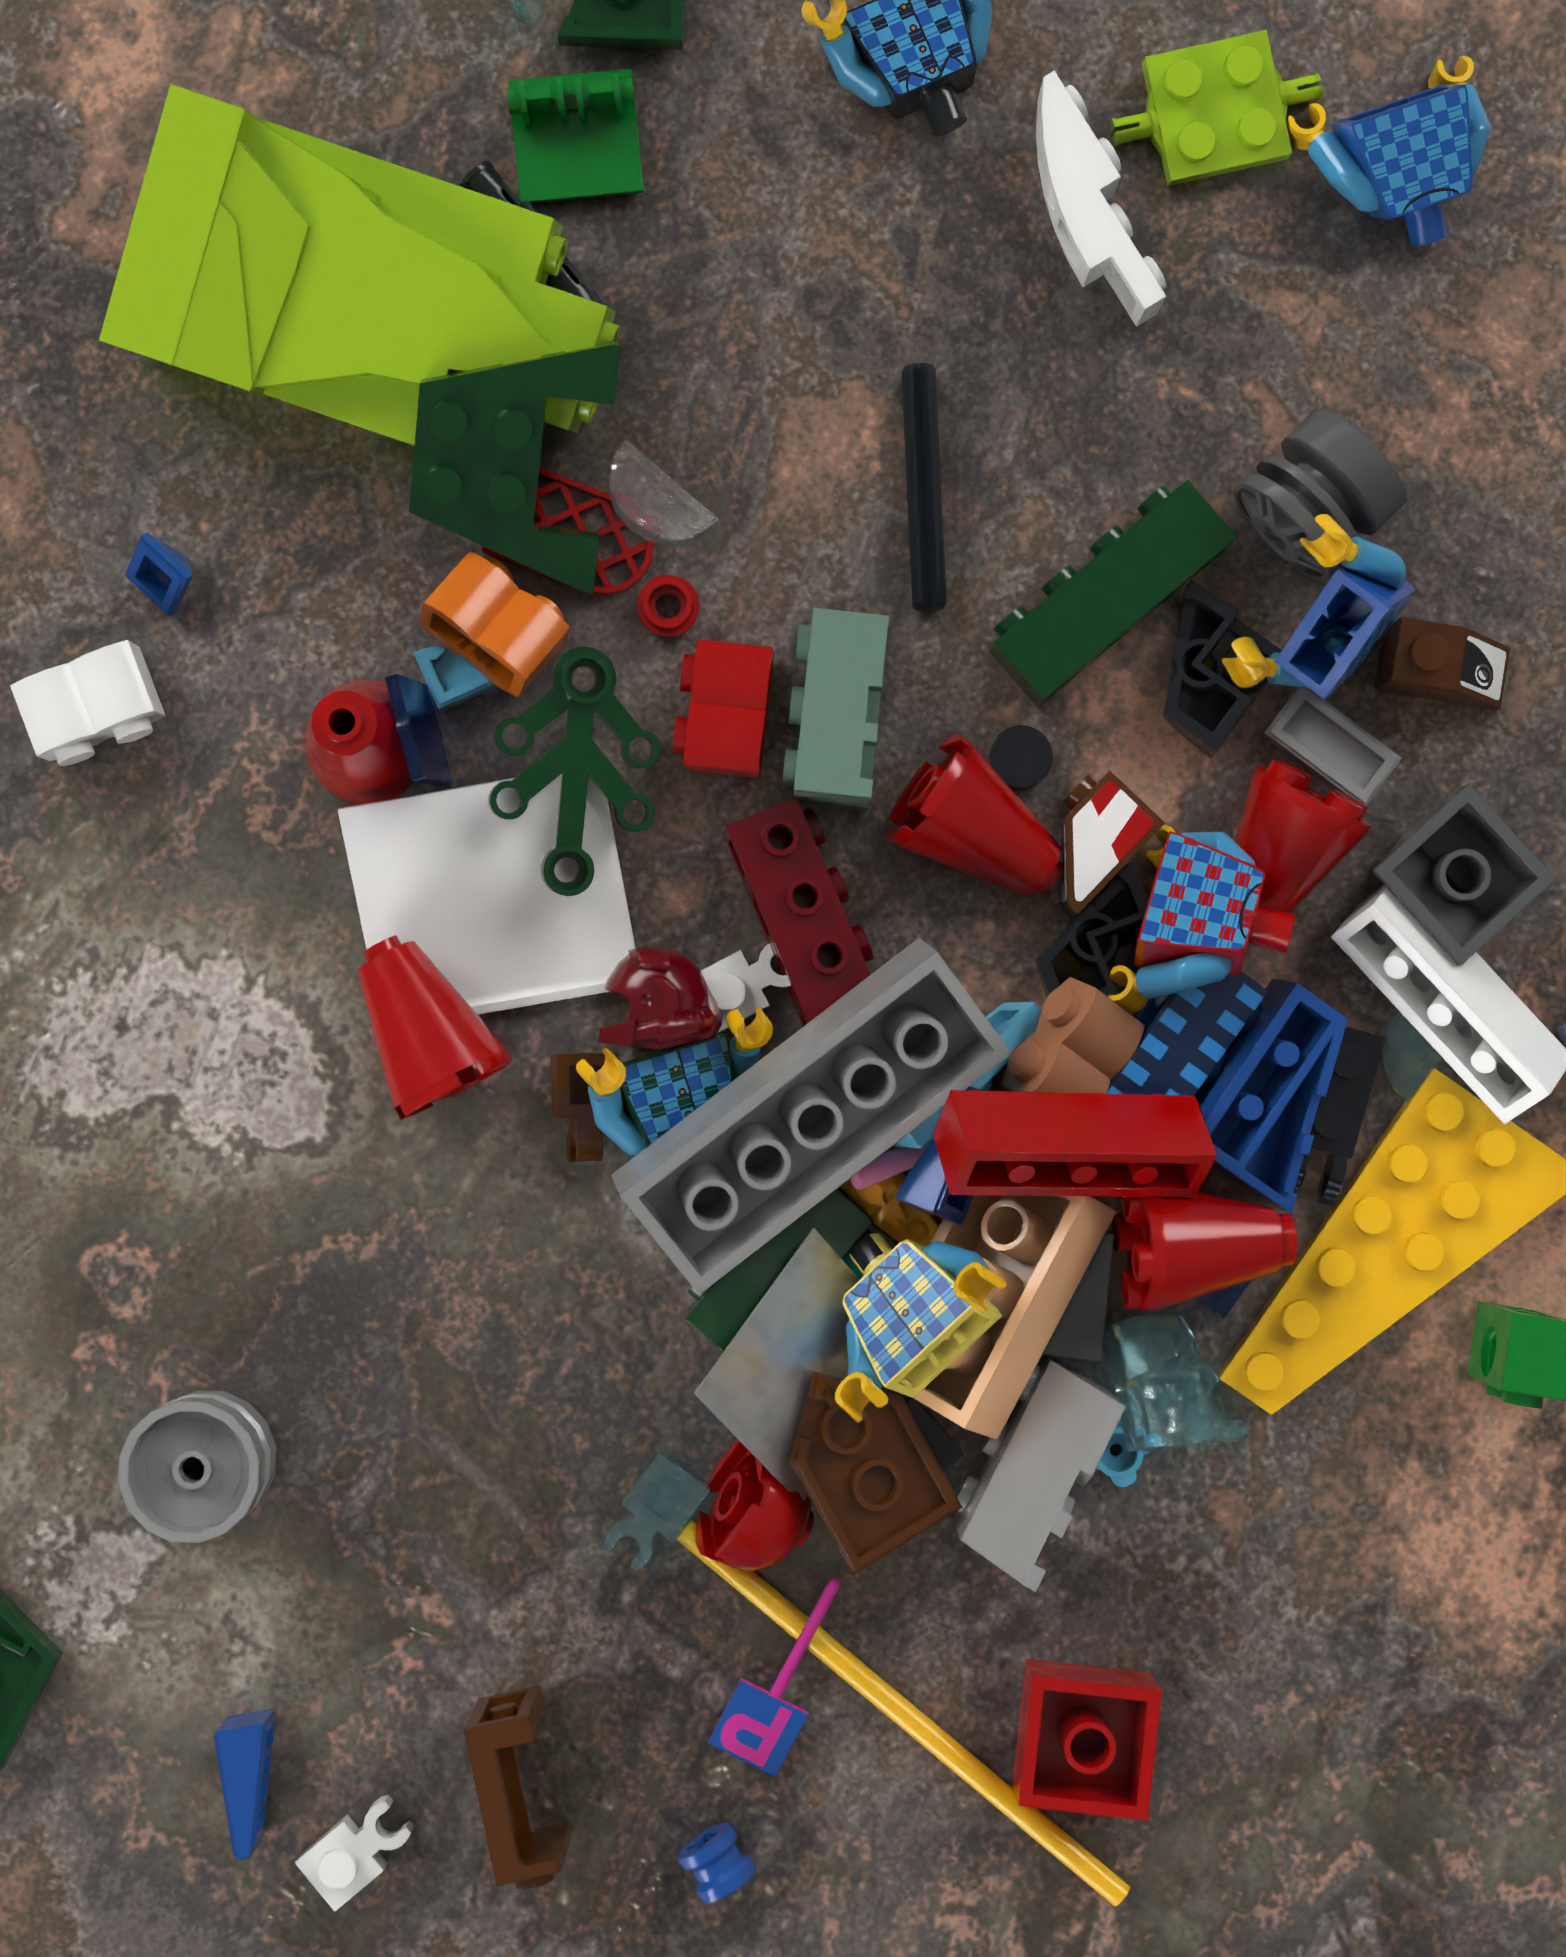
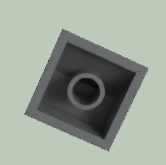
M1470 784L1457 788L1447 794L1399 839L1372 870L1376 877L1458 966L1463 965L1557 879Z

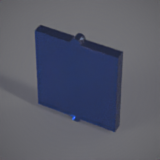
M399 674L385 677L396 720L395 726L397 733L400 735L411 781L438 787L452 785L453 781L442 742L443 735L438 726L428 685Z

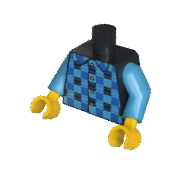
M829 0L831 5L830 12L823 20H820L814 4L810 1H804L801 9L802 16L808 24L822 29L824 34L821 36L820 42L842 87L873 107H885L894 119H900L922 109L934 136L948 134L961 127L967 121L957 94L967 90L974 84L976 68L987 55L992 21L990 0H872L847 11L845 0Z

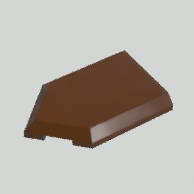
M813 1371L789 1462L852 1575H855L963 1507L902 1395L882 1390L888 1397V1403L882 1408H877L870 1401L863 1409V1420L857 1423L835 1401L837 1387L844 1379Z

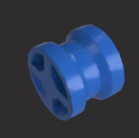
M731 1822L720 1823L702 1832L677 1853L676 1858L682 1869L692 1871L697 1880L696 1893L702 1903H712L724 1898L745 1884L756 1872V1865L752 1858L741 1854L735 1844L737 1832Z

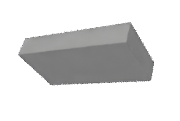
M1296 687L1261 734L1263 738L1331 789L1341 791L1366 806L1402 759L1309 688Z

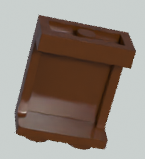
M540 1685L479 1698L464 1728L496 1886L515 1882L517 1889H531L549 1883L554 1879L553 1874L562 1871L571 1839L568 1822L542 1828H534L531 1825L515 1746L534 1742L545 1712Z

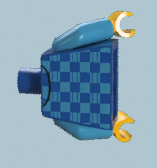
M1460 56L1454 66L1455 77L1445 71L1443 61L1439 59L1429 76V89L1332 122L1333 132H1324L1326 112L1317 103L1309 104L1308 117L1315 125L1313 128L1304 129L1296 124L1295 118L1290 115L1288 117L1287 129L1291 145L1300 150H1308V155L1325 179L1357 210L1368 212L1371 217L1392 219L1403 215L1410 246L1416 247L1439 241L1448 236L1440 202L1471 191L1473 185L1472 175L1479 168L1491 126L1475 87L1467 84L1474 71V62L1470 57Z
M1328 514L1316 516L1314 520L1325 533L1314 541L1301 538L1300 543L1323 567H1333L1340 562L1342 566L1335 571L1281 653L1275 652L1269 658H1265L1251 637L1238 638L1232 642L1231 646L1238 657L1223 658L1221 660L1232 680L1239 687L1248 688L1258 684L1266 677L1271 684L1309 688L1326 700L1369 658L1414 595L1416 590L1405 581L1406 566L1403 559L1396 552L1359 536L1351 538Z

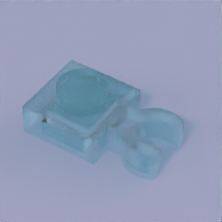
M660 1449L621 1502L624 1507L634 1513V1516L631 1520H622L611 1527L606 1536L604 1548L610 1551L616 1542L624 1536L635 1538L640 1545V1551L634 1556L630 1567L635 1571L641 1569L650 1559L653 1549L652 1537L658 1531L672 1542L710 1492L711 1487Z

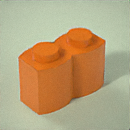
M471 551L465 555L425 600L419 618V623L438 642L455 654L468 659L492 683L518 698L563 647L570 629L569 625L564 621L562 611L554 602L544 596H533L528 592L520 590L514 583L512 573L504 564L491 557L483 558Z

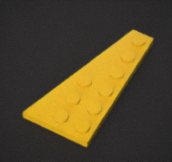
M1428 1068L1345 1187L1337 1202L1332 1206L1298 1255L1295 1263L1287 1271L1220 1368L1216 1377L1269 1414H1274L1566 1195V1159L1512 1121L1504 1124L1482 1100L1436 1068Z

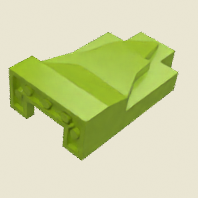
M170 84L99 341L251 392L264 394L415 446L419 386L422 379L501 363L505 365L540 358L541 355L561 351L570 352L585 349L610 341L618 342L620 325L612 323L616 311L610 307L546 285L549 274L557 276L560 272L568 245V239L561 237L563 225L556 219L263 120L244 108ZM547 397L544 422L578 433L581 421L586 423L592 421L598 403Z

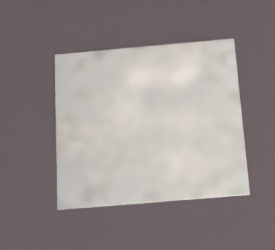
M814 1227L694 1392L701 1402L789 1492H799L803 1501L808 1495L789 1459L813 1371L845 1379L848 1376L846 1324L849 1317L842 1303L844 1294L860 1280Z

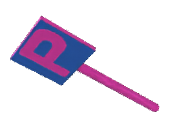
M831 1578L828 1581L770 1692L741 1678L708 1740L709 1744L773 1777L777 1775L809 1715L808 1711L782 1699L781 1696L840 1587V1581L837 1578Z

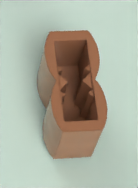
M1069 977L1046 998L1036 1031L1018 1045L1010 1055L1008 1066L1003 1076L1002 1086L1011 1092L1040 1091L1051 1093L1107 1094L1110 1079L1122 1070L1134 1054L1142 1038L1145 1025L1097 988Z

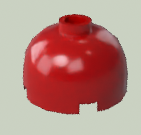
M740 1441L735 1442L722 1456L708 1481L705 1491L718 1493L712 1503L710 1514L698 1511L695 1542L700 1555L727 1566L746 1571L766 1569L786 1558L796 1546H801L808 1539L814 1524L811 1500L807 1496L803 1501L799 1492H789Z

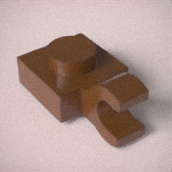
M603 1053L552 1054V1118H570L566 1145L568 1162L603 1161L602 1131L597 1128L594 1121L588 1094L589 1085L578 1074L576 1064L580 1060L585 1059L594 1071L597 1072L604 1065L605 1055Z

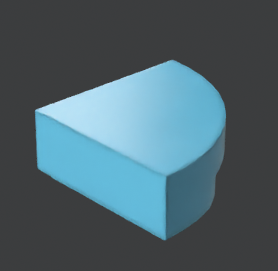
M429 647L413 652L436 705L441 712L498 687L480 673L468 659L455 654L449 649Z

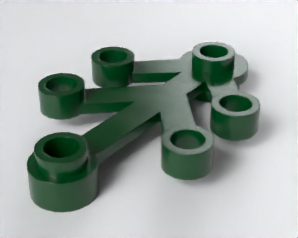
M577 647L565 652L557 660L553 668V688L518 717L502 720L494 731L495 745L502 753L509 756L521 755L531 748L535 733L568 709L566 736L515 779L496 784L488 796V804L494 815L507 820L516 819L526 811L528 801L562 774L555 848L547 852L542 860L541 876L543 882L551 891L563 896H575L584 892L590 886L594 877L593 861L590 855L582 849L588 776L614 806V816L621 828L632 832L643 831L652 824L655 816V809L651 800L642 794H636L592 740L595 712L621 741V757L630 767L637 769L648 768L656 763L661 752L660 742L657 737L649 731L642 730L614 696L613 692L616 685L615 668L603 652L592 647ZM578 667L588 668L594 675V685L587 692L576 689L572 683L573 672ZM510 724L522 727L526 735L524 744L518 749L509 748L505 745L502 738L503 730ZM637 737L645 738L651 745V754L643 762L632 758L629 750L631 742ZM504 788L514 789L520 797L518 808L511 813L503 812L497 805V795ZM632 800L639 801L645 808V817L637 825L628 823L624 817V807ZM562 858H571L576 863L577 874L571 881L561 882L555 875V865Z

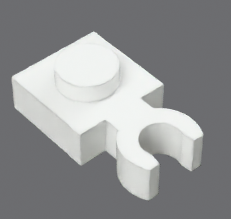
M770 944L766 945L761 951L759 961L750 966L741 950L701 970L722 1014V1025L718 1033L729 1028L726 1022V1016L729 1011L738 1009L745 1020L756 1014V1007L760 1006L762 1010L770 1007L762 992L763 989L769 986L776 988L791 986L787 975H778L772 970L770 963L774 953Z
M390 1795L380 1797L371 1805L362 1827L358 1828L347 1814L299 1854L294 1862L334 1912L384 1871L387 1862L378 1851L380 1849L394 1850L399 1848L408 1840L414 1828L410 1820L396 1831H388L381 1826L379 1816L384 1814L394 1801Z

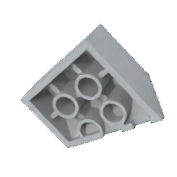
M1043 1355L1038 1366L1036 1365L998 1439L985 1436L980 1451L986 1453L987 1457L977 1475L973 1476L967 1472L954 1492L963 1507L956 1511L952 1517L960 1540L1019 1583L1036 1592L1046 1571L1036 1566L1035 1562L1045 1543L1051 1545L1056 1539H1062L1073 1517L1070 1514L1075 1499L1069 1496L1073 1484L1084 1487L1091 1479L1126 1406L1108 1389L1048 1355Z

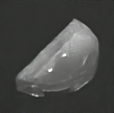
M625 439L612 460L608 491L614 511L630 530L650 542L676 546L697 542L716 529L719 519L628 440Z

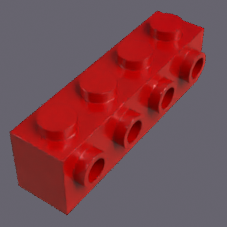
M950 1090L933 1132L950 1195L1195 1198L1217 1157L1195 1096Z

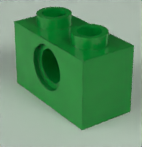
M1478 1301L1467 1376L1485 1383L1486 1394L1501 1397L1503 1402L1542 1409L1544 1398L1566 1401V1319L1538 1310Z

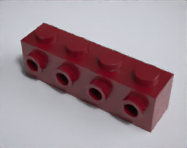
M796 797L726 825L723 836L767 942L772 948L779 971L782 976H788L791 986L786 988L801 1024L805 1026L871 974L866 962L873 960L874 957L864 930L859 924L854 927L850 926L841 905L849 901V895L838 869L835 866L826 869L817 846L824 844L825 838L820 823L811 808L802 811Z

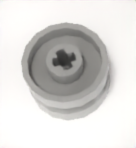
M197 1390L173 1399L163 1406L152 1410L130 1431L119 1455L118 1485L127 1510L148 1532L170 1542L202 1543L227 1533L265 1499L276 1474L277 1447L267 1421L249 1402L225 1391ZM191 1457H195L203 1463L204 1473L203 1467L194 1469Z

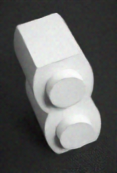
M129 640L94 650L69 663L43 670L10 685L36 756L48 761L57 760L59 766L72 765L95 755L93 746L108 738L115 737L119 744L141 739L154 731L151 723L166 716L141 649Z

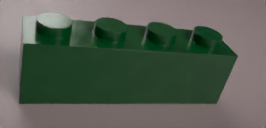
M1186 480L1173 492L1166 484L1156 490L1137 508L1143 516L1126 532L1118 524L1115 525L1089 548L1095 556L1094 559L1078 572L1070 564L1042 587L1041 590L1047 595V598L1032 611L1028 612L1023 605H1020L995 626L993 630L999 635V638L993 643L990 653L1037 708L1226 551L1237 538L1234 532L1189 480Z

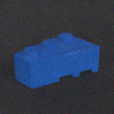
M1272 978L1266 987V990H1268L1267 994L1259 1003L1261 1005V1012L1258 1019L1246 1033L1235 1037L1223 1054L1225 1061L1218 1076L1209 1085L1200 1087L1194 1096L1197 1099L1217 1154L1212 1165L1266 1203L1292 1214L1297 1194L1293 1192L1304 1154L1309 1155L1314 1139V1136L1310 1135L1320 1098L1321 1096L1326 1097L1348 1018L1299 983Z

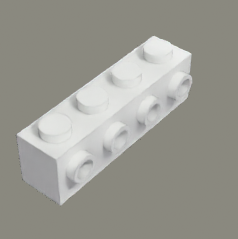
M1384 884L1360 902L1331 936L1340 948L1504 1124L1549 1096L1566 1071V1048L1476 952L1463 965L1458 966Z

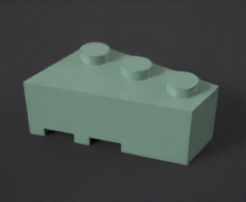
M813 608L811 625L799 624L795 662L807 663L805 687L792 686L789 724L801 726L798 750L786 748L782 786L794 787L793 798L797 797L799 804L868 810L872 798V773L878 735V716L889 615Z

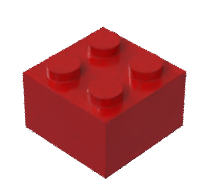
M1026 1658L1012 1777V1788L1018 1806L1148 1821L1162 1690L1152 1673Z

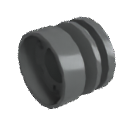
M1315 408L1281 442L1282 453L1285 459L1274 455L1264 457L1256 466L1257 473L1249 472L1235 486L1234 494L1236 502L1246 519L1260 537L1280 557L1308 577L1325 582L1341 566V562L1333 567H1323L1300 543L1301 538L1314 541L1325 533L1314 520L1315 517L1320 514H1328L1351 538L1357 537L1356 532L1372 536L1407 503V495L1397 471L1364 433L1343 417L1326 409Z

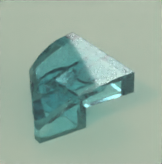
M1137 1315L1104 1328V1337L1116 1397L1126 1406L1121 1416V1422L1128 1453L1204 1446L1237 1441L1248 1437L1246 1427L1241 1418L1229 1422L1212 1393V1389L1220 1381L1211 1365L1204 1361L1198 1353L1196 1339L1182 1315Z

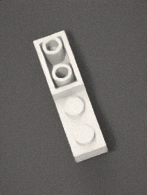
M1052 71L1043 77L1037 100L1036 117L1038 167L1043 195L1052 225L1064 254L1082 287L1087 286L1104 275L1137 327L1158 314L1166 298L1163 291L1166 289V282L1156 262L1150 256L1142 258L1130 239L1133 236V230L1125 212L1118 204L1113 203L1109 205L1107 202L1113 198L1121 178L1118 173L1121 171V163L1115 149L1106 138L1102 137L1099 140L1096 138L1086 122L1088 111L1081 95L1072 85L1064 87L1056 72Z

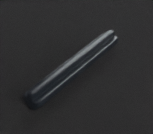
M913 363L904 366L902 370L911 589L913 608L918 611L927 612L944 609L947 602L936 368L933 364Z

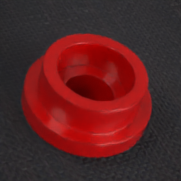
M657 576L648 581L639 593L637 612L640 621L649 632L658 637L675 638L685 634L694 626L699 615L700 605L695 589L687 580L679 576ZM672 597L679 601L681 607L676 616L665 618L658 614L657 605L663 598Z

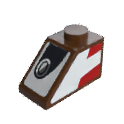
M1401 617L1393 623L1383 637L1375 691L1499 710L1502 704L1510 647L1466 627Z
M1110 770L1098 782L1088 774L1062 801L1071 809L1059 822L1060 845L1062 847L1060 861L1064 864L1061 873L1062 910L1070 918L1078 915L1165 824L1154 811Z

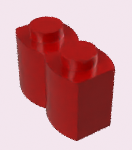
M697 639L695 655L684 654L680 692L691 693L688 717H676L673 754L683 755L685 770L760 779L774 661L773 647Z

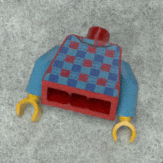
M1163 825L1155 833L1164 848L1158 851L1149 849L1145 853L1156 867L1157 874L1136 945L1134 965L1142 968L1136 974L1126 966L1118 965L1112 968L1109 976L1119 986H1127L1120 994L1109 995L1108 997L1128 1013L1138 1012L1146 1005L1149 999L1219 982L1226 976L1240 975L1248 943L1287 953L1297 915L1259 906L1266 873L1256 866L1255 861L1227 833L1183 832L1179 834L1168 825Z

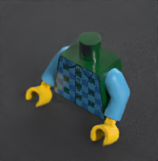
M758 1006L755 1010V1020L745 1027L744 1018L738 1009L729 1011L726 1016L727 1025L735 1036L730 1042L727 1034H720L716 1037L674 1046L621 1062L608 1048H604L602 1052L605 1055V1062L597 1072L594 1071L585 1059L580 1060L576 1064V1070L589 1085L588 1094L597 1128L625 1153L636 1156L757 1063L761 1047L767 1044L772 1037V1023L762 1008Z

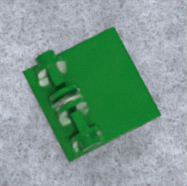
M632 68L508 80L507 100L509 113L512 115L519 198L522 202L529 201L532 204L644 193Z

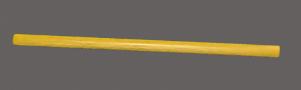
M691 1519L678 1534L676 1540L797 1640L809 1617L754 1571L733 1568L700 1555L695 1542L696 1522ZM820 1626L818 1627L807 1650L1114 1907L1118 1906L1125 1899L1130 1890V1886L1039 1809L1018 1806L1013 1788L824 1629Z

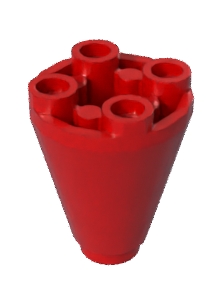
M1281 759L1278 762L1272 760L1268 767L1258 764L1250 781L1235 842L1255 861L1256 866L1266 873L1259 906L1291 913L1365 837L1371 825L1363 819L1368 806L1336 789L1333 792L1329 790L1326 797L1307 787L1312 776Z
M1199 1192L1195 1198L1122 1197L1123 1213H1116L1112 1221L1114 1247L1116 1251L1126 1252L1128 1271H1123L1121 1277V1294L1126 1309H1141L1142 1311L1160 1310L1276 1273L1283 1265H1293L1297 1257V1232L1291 1214H1277L1276 1210L1270 1207Z

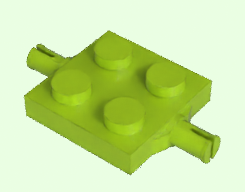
M1267 29L1146 56L1141 63L1148 93L1145 112L1118 119L1113 118L1110 120L1111 134L1115 133L1112 137L1115 146L1126 142L1151 138V142L1162 159L1167 187L1287 160L1293 154L1286 124L1288 106L1313 100H1322V85L1317 86L1321 78L1318 73H1313V75L1283 81L1274 66Z

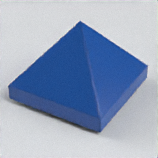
M145 533L139 539L125 576L164 613L171 617L177 613L193 573L187 556L151 534Z

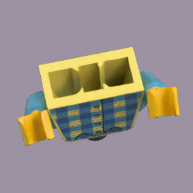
M879 1233L870 1234L862 1238L852 1248L850 1258L864 1276L843 1297L842 1304L849 1317L846 1324L849 1366L848 1376L837 1387L835 1401L857 1423L863 1420V1409L870 1401L877 1408H882L888 1403L887 1395L880 1389L881 1383L887 1389L914 1398L1003 1316L986 1299V1296L993 1287L1003 1291L1007 1286V1281L993 1273L977 1252L940 1241L930 1243L924 1247L909 1239L901 1241L891 1249Z

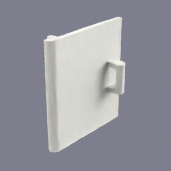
M562 774L528 801L527 809L520 817L511 820L502 819L493 814L488 804V796L496 784L503 781H512L515 778L339 808L338 815L366 950L397 935L401 944L415 941L477 1015L610 992L605 989L607 979L618 963L629 955L628 950L636 949L609 802L589 776L582 849L590 855L593 861L594 877L590 886L584 892L575 896H563L554 893L545 885L541 876L542 860L547 852L555 848ZM504 788L497 795V805L503 812L511 813L518 808L520 797L514 789ZM562 858L556 863L554 872L557 879L561 882H569L576 876L577 866L571 858Z

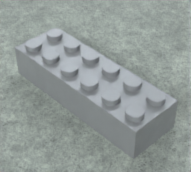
M918 938L611 1174V1177L622 1200L700 1295L942 1108L946 1103L950 1090L964 1091L1012 1054V1052L939 953L921 938Z

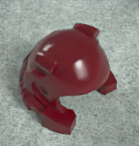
M660 947L628 950L629 955L618 963L607 979L605 989L624 995L628 999L630 1010L628 1018L623 1023L601 1028L598 1042L628 1047L663 1049L717 1036L722 1025V1014L703 973L691 959L676 950Z

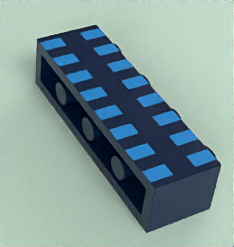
M1241 971L1240 975L1226 976L1219 982L1149 999L1135 1016L1138 1021L1145 1025L1139 1045L1122 1070L1110 1079L1107 1094L1194 1096L1200 1087L1209 1085L1218 1076L1225 1061L1223 1054L1235 1037L1246 1033L1254 1025L1261 1012V1005L1259 1003L1268 990Z

